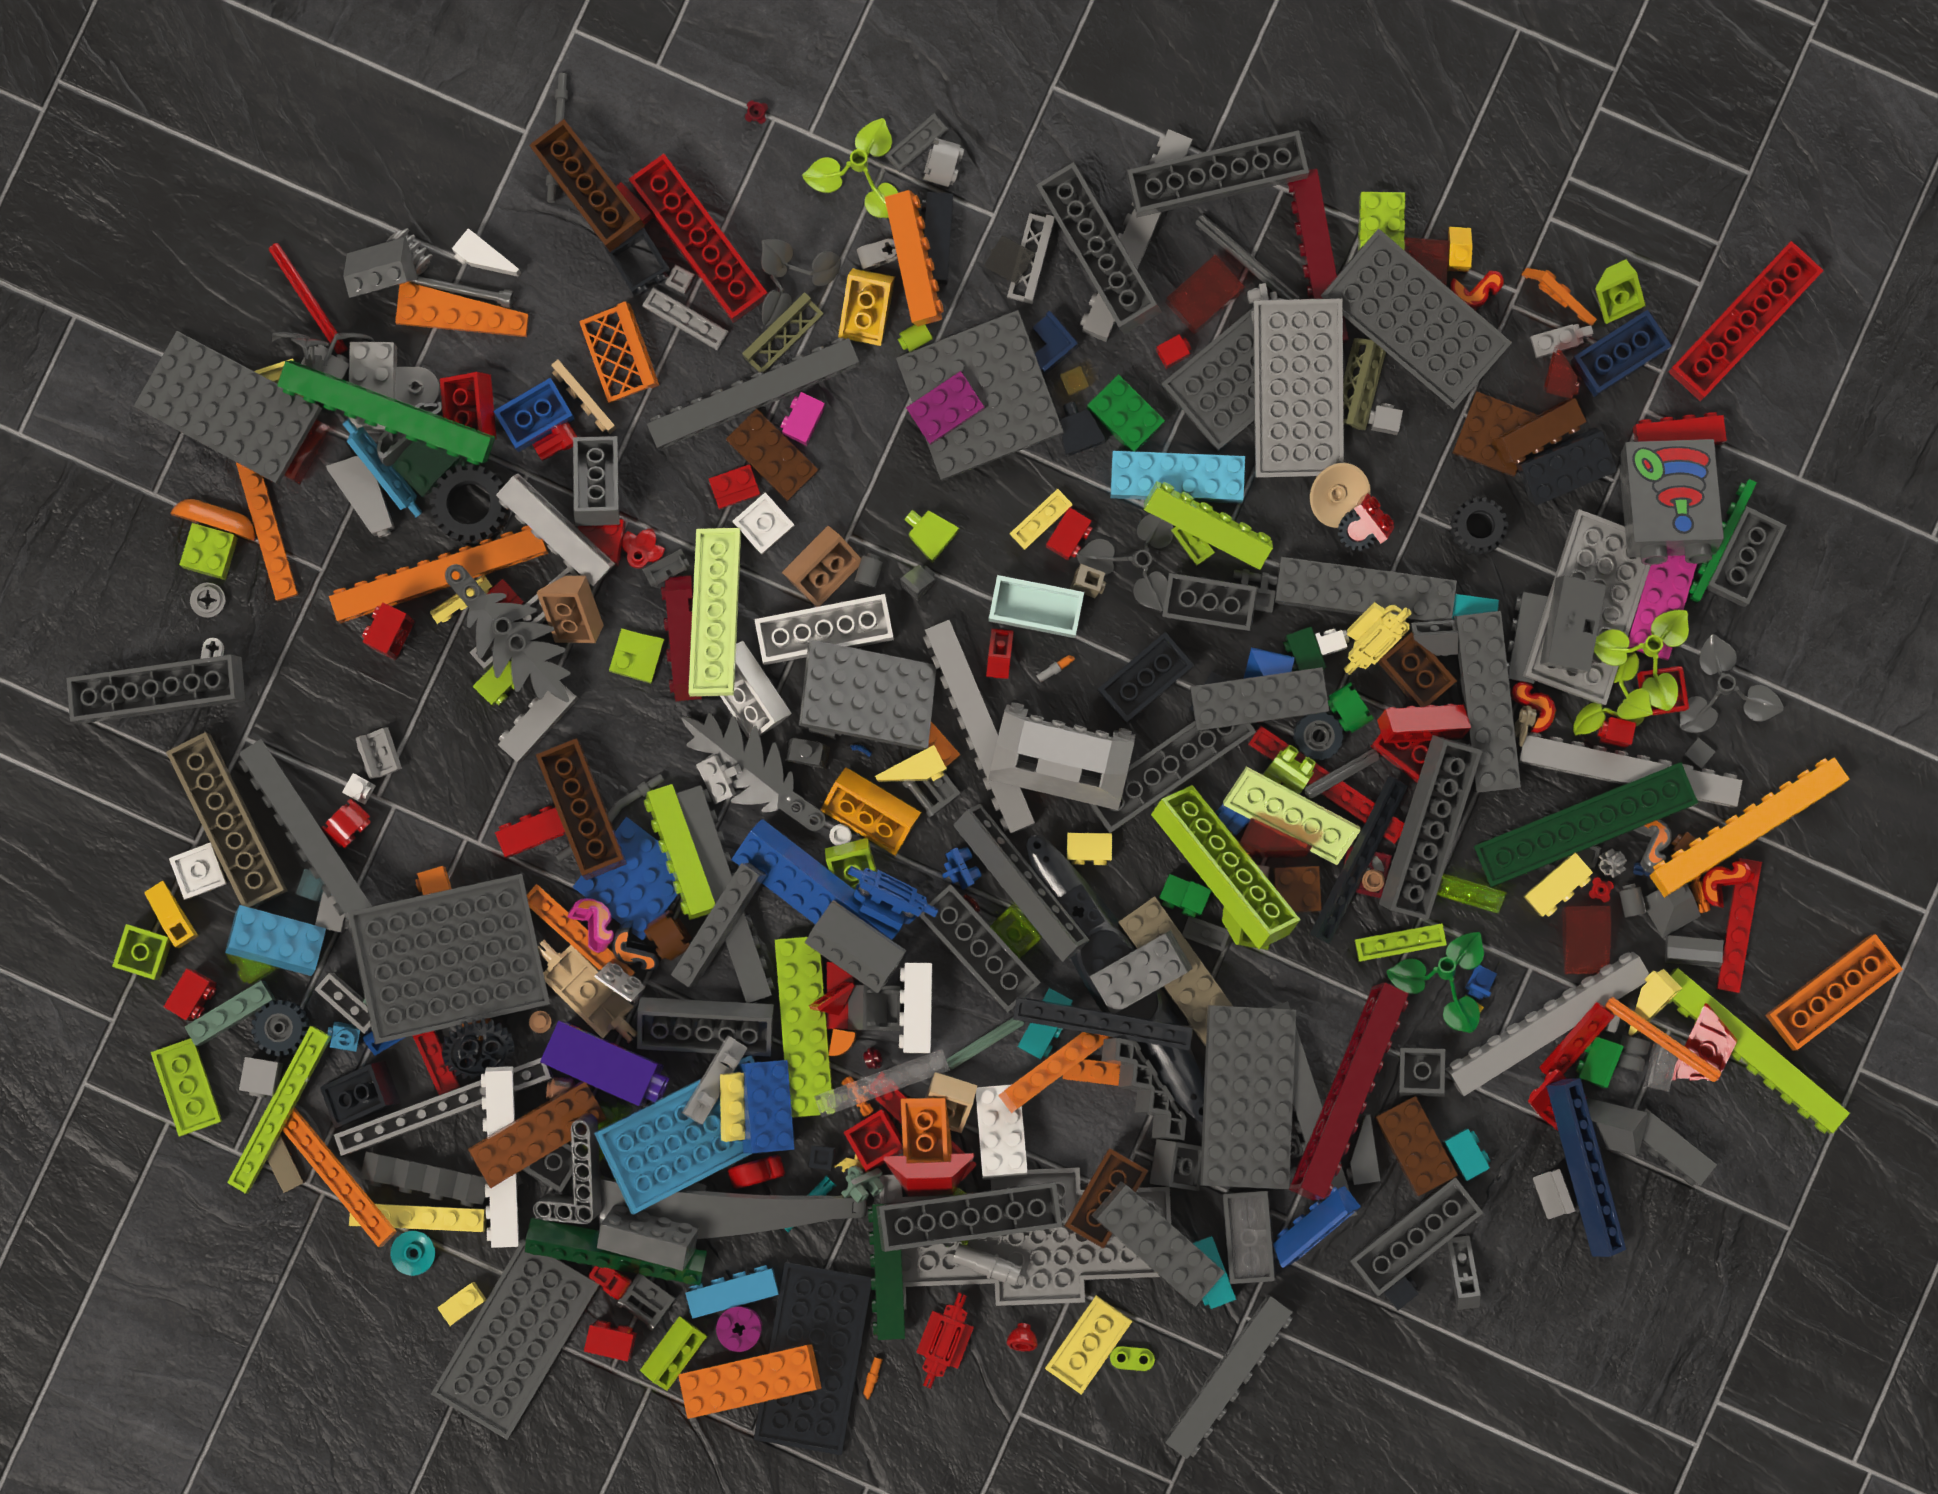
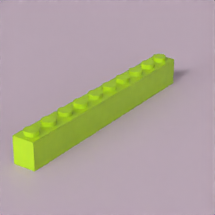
M1679 968L1674 969L1670 973V976L1682 987L1669 1002H1674L1678 1006L1677 1011L1686 1018L1690 1016L1697 1021L1704 1004H1708L1737 1039V1043L1730 1056L1737 1061L1741 1059L1747 1064L1745 1068L1753 1075L1759 1074L1764 1078L1763 1083L1771 1090L1776 1088L1781 1093V1099L1789 1105L1791 1103L1799 1108L1797 1112L1804 1118L1808 1119L1810 1117L1815 1121L1816 1124L1814 1126L1824 1134L1836 1131L1850 1114L1844 1107Z

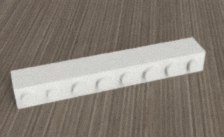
M486 1067L485 1074H481V1087H486V1096H482V1110H487V1118H483V1132L487 1131V1137L515 1121L513 1067ZM516 1173L492 1188L485 1184V1197H490V1206H486V1219H490L491 1227L487 1228V1241H491V1248L518 1247Z

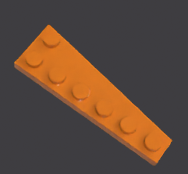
M410 282L399 285L395 321L397 325L527 337L529 315L526 313Z

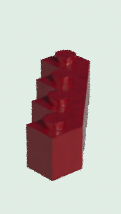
M669 577V579L665 580V587H661L662 600H666L667 618H664L665 631H669L670 649H666L667 661L671 662L673 679L669 680L670 693L675 694V701L702 699V696L689 695L693 610L692 577Z

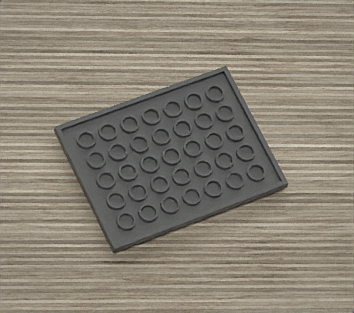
M522 874L347 912L375 1044L464 1024V1021L470 1023L473 1019L479 1021L550 1004Z

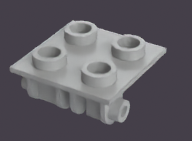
M608 962L594 976L629 1002H635L639 994L645 989V986L641 984L639 979L629 976L619 965L612 964L611 962Z

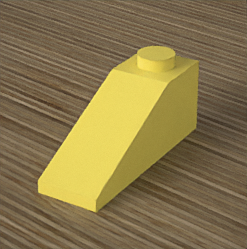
M933 745L875 777L878 782L927 781L931 778L933 781H936L945 776L943 772L947 768Z
M1664 969L1657 973L1655 971L1651 972L1645 978L1647 983L1640 991L1635 1013L1648 1022L1682 989ZM1630 1026L1628 1034L1632 1037L1640 1031Z

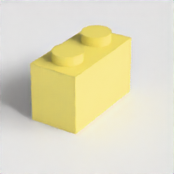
M1067 833V860L1071 861V865H1085V861H1094V865H1107V861L1112 860V833Z

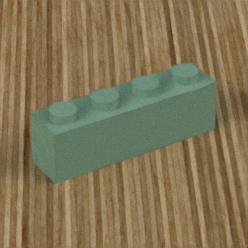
M259 981L186 1025L185 1029L195 1046H201L257 1011H260V1007L263 1005H268L269 1002L276 1001L267 983Z

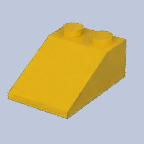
M852 268L847 277L838 338L844 337V339L849 338L853 341L882 345L892 299L894 276Z

